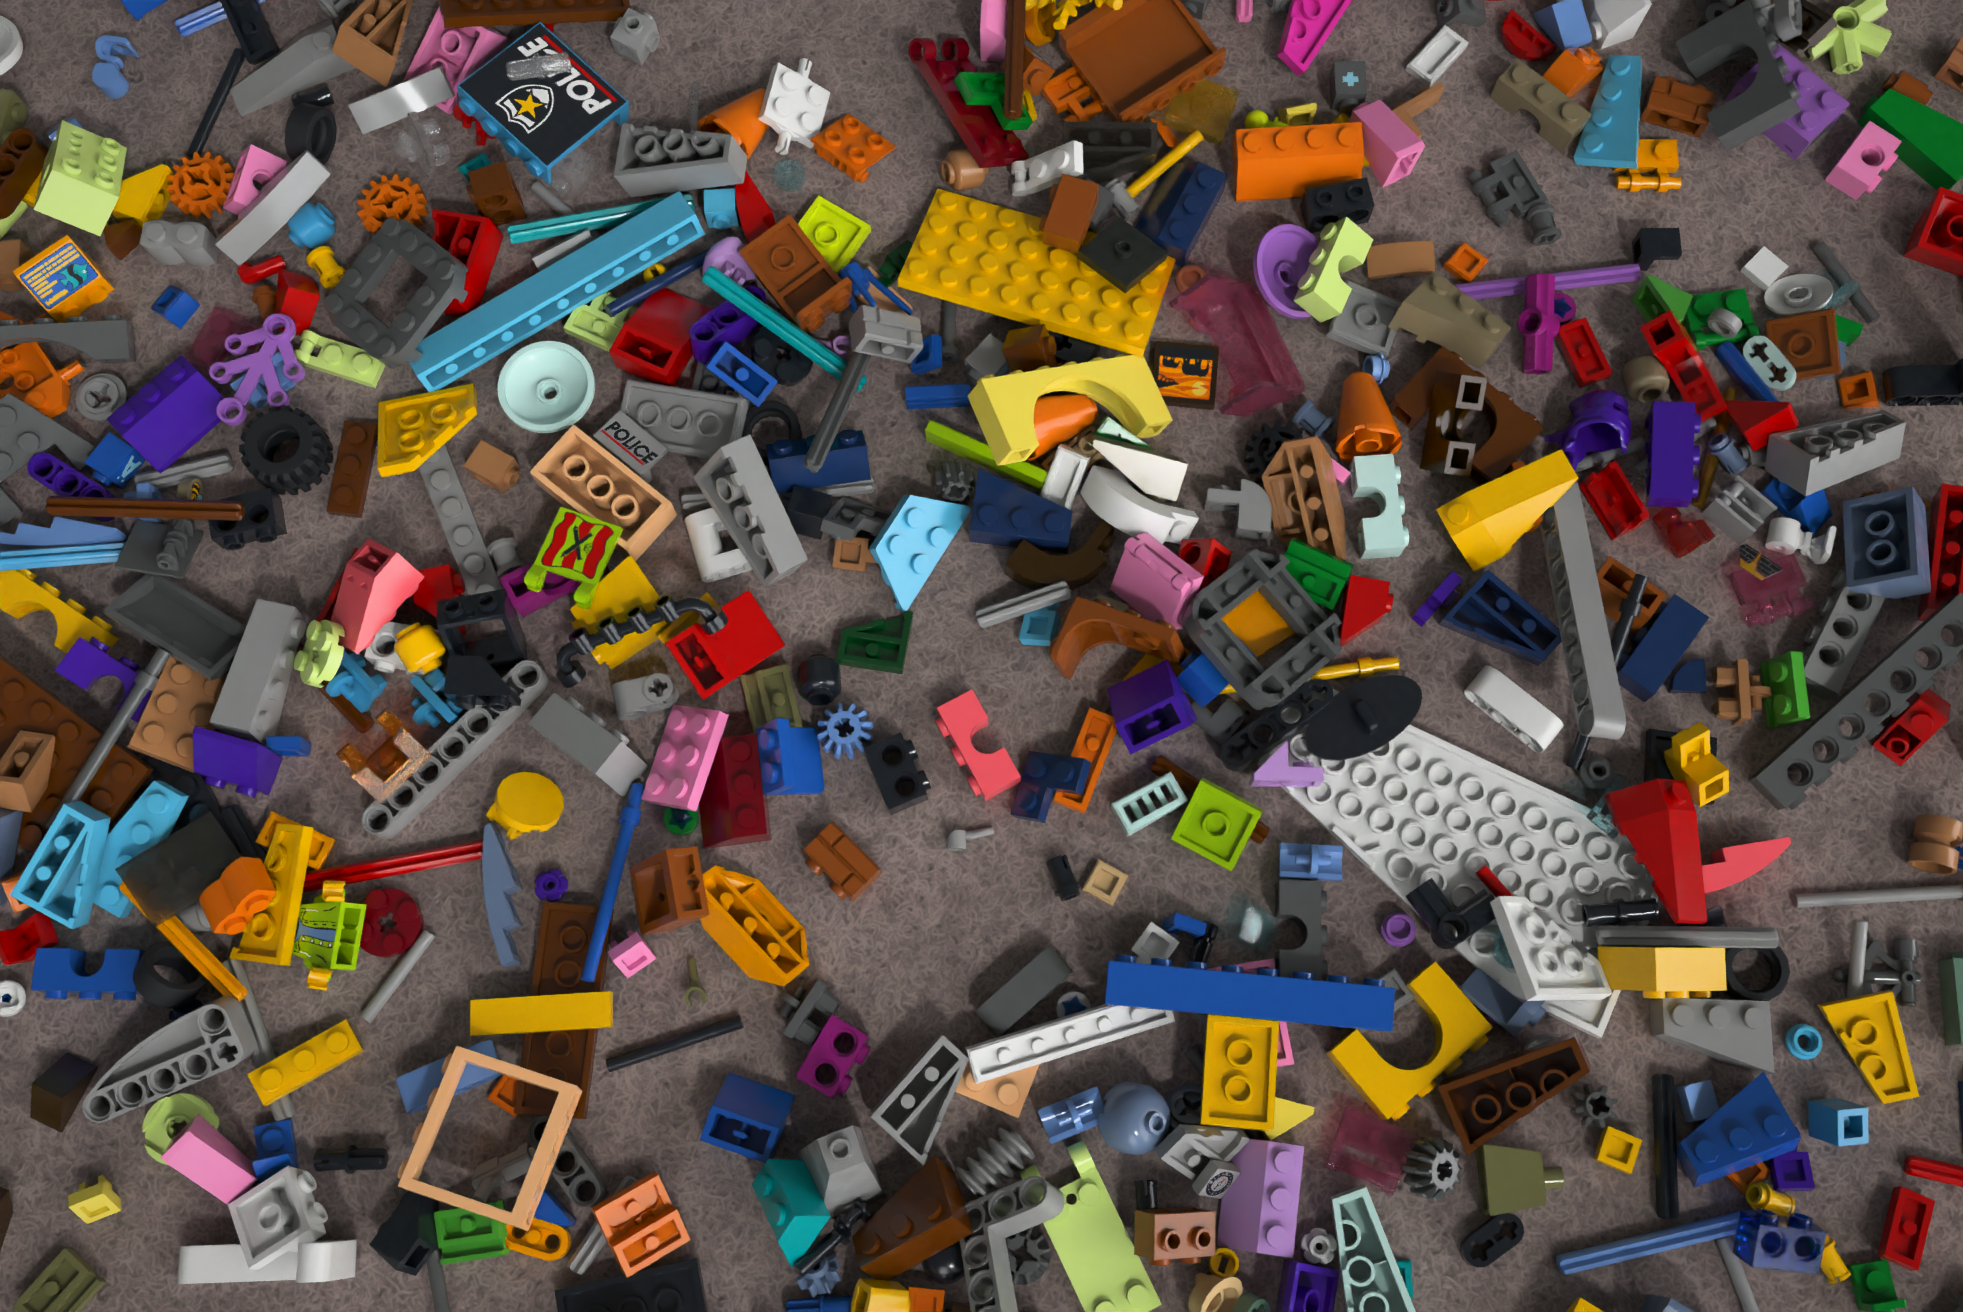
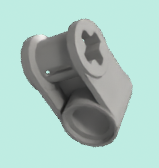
M654 673L637 679L623 680L611 686L618 720L621 721L643 717L646 714L669 709L678 702L680 697L677 685L663 673ZM664 685L666 689L663 690V696L659 697L657 693L660 692V687Z

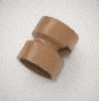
M1918 815L1915 819L1913 836L1918 841L1910 846L1908 865L1934 874H1955L1960 856L1959 851L1955 847L1962 844L1963 823L1940 815Z

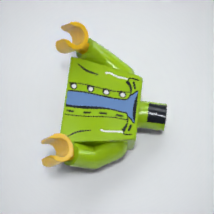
M325 880L322 893L314 898L313 903L300 906L292 953L303 958V964L309 970L306 982L307 988L327 991V983L331 979L332 969L356 970L367 904L344 902L345 881Z

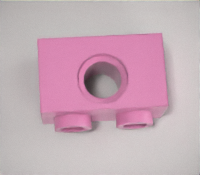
M1869 121L1825 178V181L1856 201L1864 192L1871 194L1882 180L1878 173L1881 169L1887 172L1899 155L1894 152L1902 141Z
M252 144L240 153L223 208L238 215L261 195V191L255 188L253 180L259 182L264 187L285 169L287 161Z

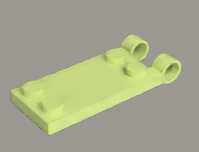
M1081 1140L1067 1147L1080 1178L1058 1188L1065 1198L1063 1210L1058 1216L1043 1222L1084 1311L1149 1312L1162 1305L1139 1256L1134 1255V1245L1084 1141ZM1035 1164L1019 1172L1022 1180L1032 1176L1041 1177ZM1068 1194L1076 1196L1077 1200L1074 1204L1067 1203L1066 1197Z

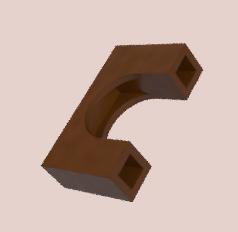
M1442 346L1393 398L1389 410L1393 416L1410 430H1413L1430 411L1436 371L1478 377L1485 376L1467 366L1459 354L1454 351L1450 352ZM1488 379L1482 412L1489 423V439L1474 455L1471 474L1468 476L1479 486L1503 476L1510 465L1515 463L1544 429L1533 414L1520 409L1514 404L1513 399L1507 393L1499 392L1489 383Z

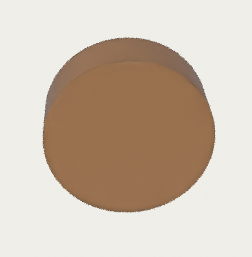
M1186 265L1177 272L1175 286L1181 295L1193 298L1204 292L1207 285V275L1201 267Z

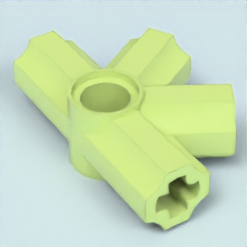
M1855 0L1848 6L1838 8L1832 14L1838 25L1814 48L1809 47L1804 52L1806 56L1803 60L1811 63L1829 51L1832 72L1838 75L1850 74L1851 72L1858 71L1863 66L1861 51L1878 58L1887 45L1892 33L1890 30L1872 22L1882 17L1888 11L1886 0Z

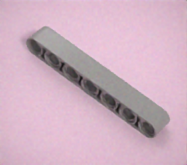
M524 660L516 664L503 679L520 697L521 706H509L506 710H496L489 708L487 705H475L474 709H469L366 808L361 818L363 828L380 839L387 840L396 836L545 692L549 684L545 671L531 660ZM537 673V679L534 683L524 685V679L528 674ZM488 719L487 728L482 732L476 733L477 723ZM457 743H463L462 752L457 756L451 757L453 746ZM432 767H438L437 776L433 780L427 781L426 774L428 770ZM412 790V800L408 804L402 805V796L407 791ZM387 814V824L382 829L377 830V820L382 815Z

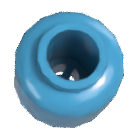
M306 202L287 222L291 230L288 232V236L300 248L305 245L314 250L323 245L336 233L334 226L336 219L321 203Z

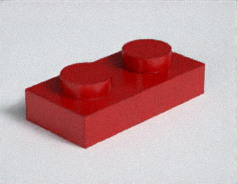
M1586 317L1560 326L1555 338L1579 388L1609 378L1613 372Z
M1894 1187L1877 1256L1910 1271L1919 1270L1935 1201L1905 1187Z

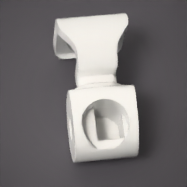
M1784 517L1774 518L1770 521L1765 543L1767 549L1791 555L1796 549H1800V553L1808 556L1815 564H1825L1830 558L1837 529L1835 526H1830L1825 535L1811 539L1813 533L1802 532L1799 521Z

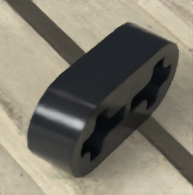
M1511 1213L1492 1216L1461 1241L1460 1255L1468 1265L1477 1268L1490 1265L1522 1240L1524 1226L1521 1220ZM1501 1220L1504 1223H1513L1514 1227L1510 1230L1513 1235L1511 1239L1508 1236H1500L1495 1240L1493 1237L1502 1229L1499 1224ZM1487 1240L1490 1242V1245L1482 1251L1485 1256L1482 1260L1479 1257L1471 1258L1469 1253L1473 1250L1471 1246L1473 1241L1476 1244H1483Z

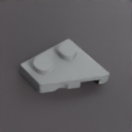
M1179 1124L1155 1148V1151L1160 1159L1192 1181H1195L1210 1160L1229 1162L1250 1141V1138L1241 1128Z

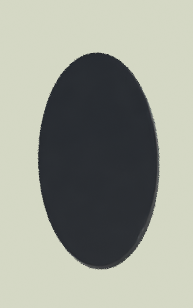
M1386 675L1370 678L1344 689L1333 697L1332 706L1309 723L1305 733V745L1308 751L1315 757L1323 760L1339 761L1356 758L1384 746L1405 730L1417 715L1422 703L1420 686L1408 677Z

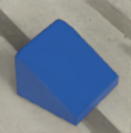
M169 285L151 306V309L178 328H182L199 308L200 304L185 291Z
M544 1190L534 1215L536 1219L563 1227H573L577 1219L551 1190Z

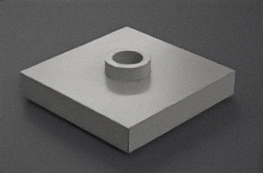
M1346 280L1345 283L1352 288L1342 313L1331 319L1326 337L1372 356L1382 353L1384 359H1386L1396 331L1388 328V325L1402 302Z

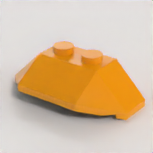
M718 865L702 874L709 915L700 919L702 927L749 978L784 987L808 968L810 964L809 957H807L805 928L758 879L738 872L727 871Z

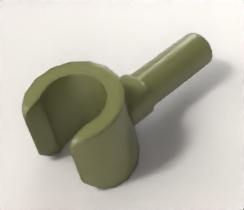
M690 958L687 960L690 988L685 993V1002L688 1006L692 1007L691 994L697 990L701 993L702 1004L706 1003L708 995L700 987L696 959Z

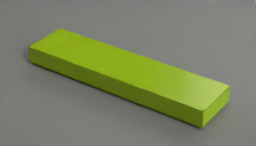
M929 421L925 429L927 442L1039 492L1042 491L1048 475L1046 470L1025 461L997 466L989 445L938 422Z

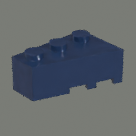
M978 469L970 525V542L1017 548L1024 539L1041 551L1068 553L1072 521L1071 510L984 470Z
M1489 570L1480 577L1439 624L1537 666L1545 661L1562 642L1558 627Z

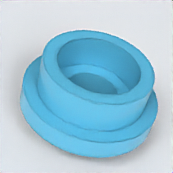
M1797 1024L1787 1031L1785 1045L1791 1055L1798 1059L1807 1060L1816 1057L1820 1053L1822 1038L1819 1032L1811 1025ZM1800 1035L1807 1039L1808 1044L1806 1048H1801L1798 1045L1797 1040Z

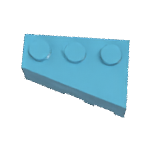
M82 801L63 804L10 896L72 930L89 924L111 817Z

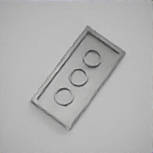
M627 379L620 410L668 449V453L710 459L720 447L742 438L749 400Z

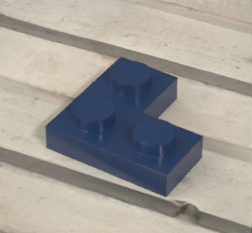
M1029 751L1010 815L1018 819L1045 823L1054 791L1077 795L1083 794L1091 762L1084 758Z

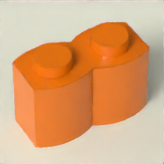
M240 857L223 871L220 879L213 882L202 892L199 902L213 933L235 935L246 929L254 913H258L268 907L269 902L276 894V889L260 858Z

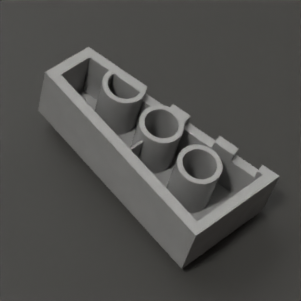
M1885 410L1769 434L1765 471L1804 496H1808L1899 459L1906 422Z

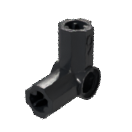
M1432 878L1406 895L1408 901L1430 929L1433 942L1443 949H1452L1458 946L1468 937L1496 919L1490 904L1495 898L1485 889L1455 909ZM1444 923L1452 924L1456 928L1457 938H1451L1446 935Z

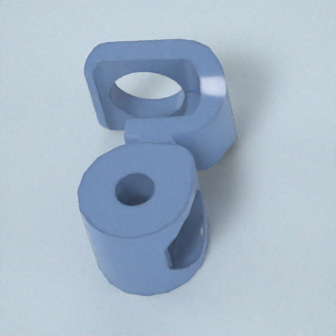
M110 35L101 36L95 42L97 56L102 62L95 64L92 79L108 98L118 99L127 93L129 83L120 72V69L124 68V63L119 57L114 55L136 56L137 58L140 56L127 38ZM116 44L123 45V46H125V47H127V48L120 47V46H118V45H116Z

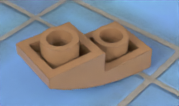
M1408 241L1371 246L1367 254L1368 278L1370 280H1377L1400 275L1404 278L1428 275L1433 271L1436 272L1434 242Z

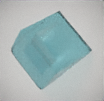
M1247 906L1235 941L1269 952L1279 919L1254 907Z

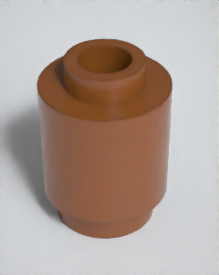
M1901 70L1898 74L1891 73L1881 87L1885 92L1891 88L1923 105H1926L1933 95V92L1928 90L1927 84L1904 70Z

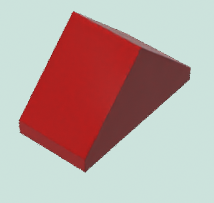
M280 269L278 272L275 314L289 316L296 325V335L301 336L303 330H309L320 293L312 277ZM279 327L277 330L284 332L285 327Z
M1725 400L1729 408L1726 412L1733 426L1753 452L1768 445L1769 434L1796 429L1799 424L1790 402Z

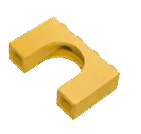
M1436 961L1426 966L1406 985L1415 995L1414 1000L1430 1018L1435 1030L1436 1040L1433 1053L1421 1067L1415 1070H1403L1388 1064L1358 1029L1348 1033L1325 1053L1381 1120H1387L1390 1117L1394 1121L1399 1119L1411 1108L1407 1104L1408 1101L1416 1094L1420 1098L1428 1094L1437 1085L1434 1079L1443 1071L1446 1075L1453 1072L1463 1063L1460 1059L1463 1053L1468 1049L1475 1052L1489 1040L1485 1034L1493 1028L1491 1024Z

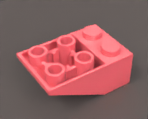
M369 538L346 563L331 618L332 622L341 624L345 631V637L339 636V644L357 655L372 644L375 634L384 624L390 622L395 617L399 606L406 598L411 597L417 591L419 583L424 578L399 553Z

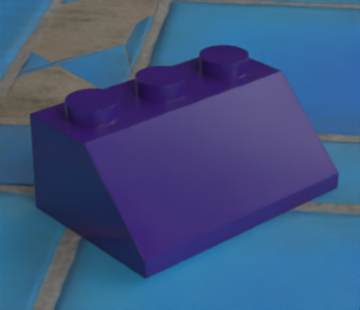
M181 354L128 401L117 408L107 420L161 474L222 421L217 416L216 409L219 402L225 398Z

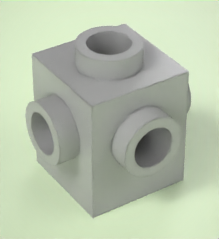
M628 8L624 16L617 19L610 39L615 53L642 66L650 52H654L657 49L660 35L652 16L646 12L640 11L638 13Z

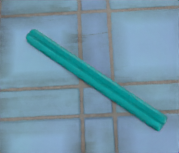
M689 193L682 194L694 211L695 205L692 195ZM667 197L509 225L507 229L511 243L516 244L577 233L586 228L594 230L621 225Z
M710 266L702 276L703 283L839 380L841 379L848 364L846 361L806 332L800 330L799 327L714 266ZM864 374L856 392L860 391L867 381V377Z

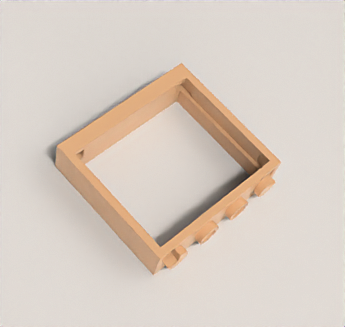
M456 1046L453 1054L449 1053L443 1063L442 1074L444 1076L439 1088L435 1087L429 1096L427 1108L430 1110L425 1122H420L414 1132L412 1142L415 1145L409 1158L407 1157L403 1160L399 1168L398 1179L400 1181L398 1187L528 1231L583 1091L577 1085ZM467 1063L559 1093L512 1213L418 1181Z

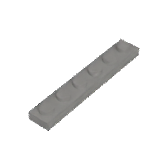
M445 443L419 466V470L468 594L473 595L504 589L500 579H498L497 570L491 555L487 551V545Z

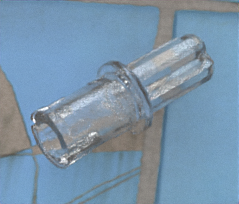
M566 51L540 56L537 53L534 54V58L507 62V76L511 81L534 77L542 80L546 75L571 72L570 59L566 60L569 55Z

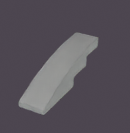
M306 149L261 188V195L238 214V220L215 239V245L241 266L308 201L330 176L331 171Z

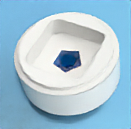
M12 980L0 981V1016H13L20 1012L25 1005V990L18 982Z

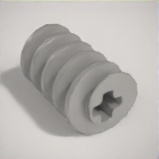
M1010 1124L1011 1132L1001 1127L997 1130L1000 1142L991 1137L987 1139L990 1148L989 1152L981 1147L976 1149L979 1161L970 1157L965 1159L968 1171L958 1166L955 1168L957 1175L977 1198H979V1194L985 1196L991 1193L990 1184L1001 1189L1003 1187L1000 1179L1001 1174L1012 1179L1014 1175L1010 1167L1011 1165L1023 1169L1025 1166L1021 1158L1022 1155L1030 1159L1035 1158L1031 1148Z

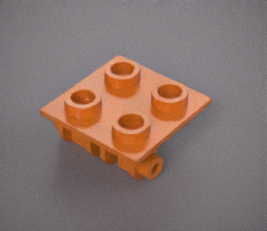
M849 113L810 140L814 143V150L817 151L816 154L819 157L824 158L833 167L839 164L838 170L840 172H844L846 169V175L851 177L853 181H860L862 183L869 177V172L866 169L889 154L896 147Z

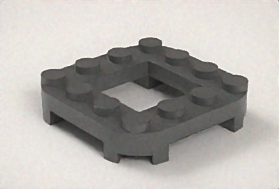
M391 217L384 221L381 229L374 235L368 245L364 247L362 253L349 270L345 272L332 294L326 297L324 309L328 311L332 323L364 351L386 366L395 369V366L409 360L416 363L423 356L416 347L451 301L456 298L461 303L464 302L468 295V292L464 290L466 273L469 270L464 263L412 223L406 220H396ZM401 255L428 278L389 328L373 315L363 303Z
M1255 549L1247 553L1239 562L1206 588L1204 587L1187 605L1181 623L1193 642L1244 700L1249 702L1254 709L1260 710L1264 707H1272L1281 703L1341 651L1342 646L1340 645L1338 626L1342 623L1336 613L1328 618L1286 570L1285 567L1290 563L1288 558L1282 554L1276 557ZM1257 590L1301 639L1296 646L1267 670L1261 666L1222 620V618Z

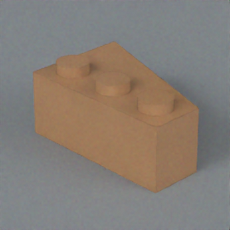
M365 0L340 25L332 52L387 88L398 57L413 0Z

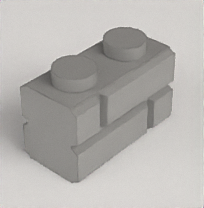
M860 305L849 321L850 336H852L850 339L851 349L853 352L912 363L923 348L920 318L906 315L905 312H891L878 309L877 306Z

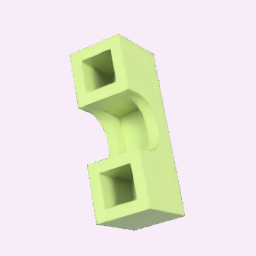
M1348 217L1335 223L1327 224L1321 231V240L1317 249L1309 258V267L1298 282L1297 286L1299 289L1293 300L1320 323L1342 313L1352 288L1341 279L1339 271L1345 273L1362 265L1374 240Z

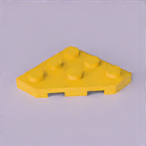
M474 383L378 402L377 469L381 477L415 471L478 414L477 391Z

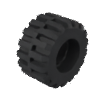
M282 406L281 411H279L276 407L268 408V414L260 412L256 415L258 419L254 423L250 420L246 425L249 428L248 432H242L240 437L244 444L239 445V452L243 455L241 460L247 467V470L266 488H271L281 495H285L286 491L290 495H298V489L300 488L306 493L311 490L309 485L313 482L318 486L322 482L319 476L322 473L328 475L330 471L326 463H333L334 457L329 452L333 450V446L328 440L329 437L309 414L306 415L303 410L295 408L293 411L290 406ZM290 439H300L299 448L290 459L278 463L273 462L274 453L283 442Z

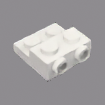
M287 1166L228 1204L249 1269L259 1270L287 1251L297 1253L298 1243L314 1242L326 1234L323 1223L328 1220V1215L325 1208L320 1203L315 1202L312 1191L316 1190L317 1184L314 1177L308 1171Z

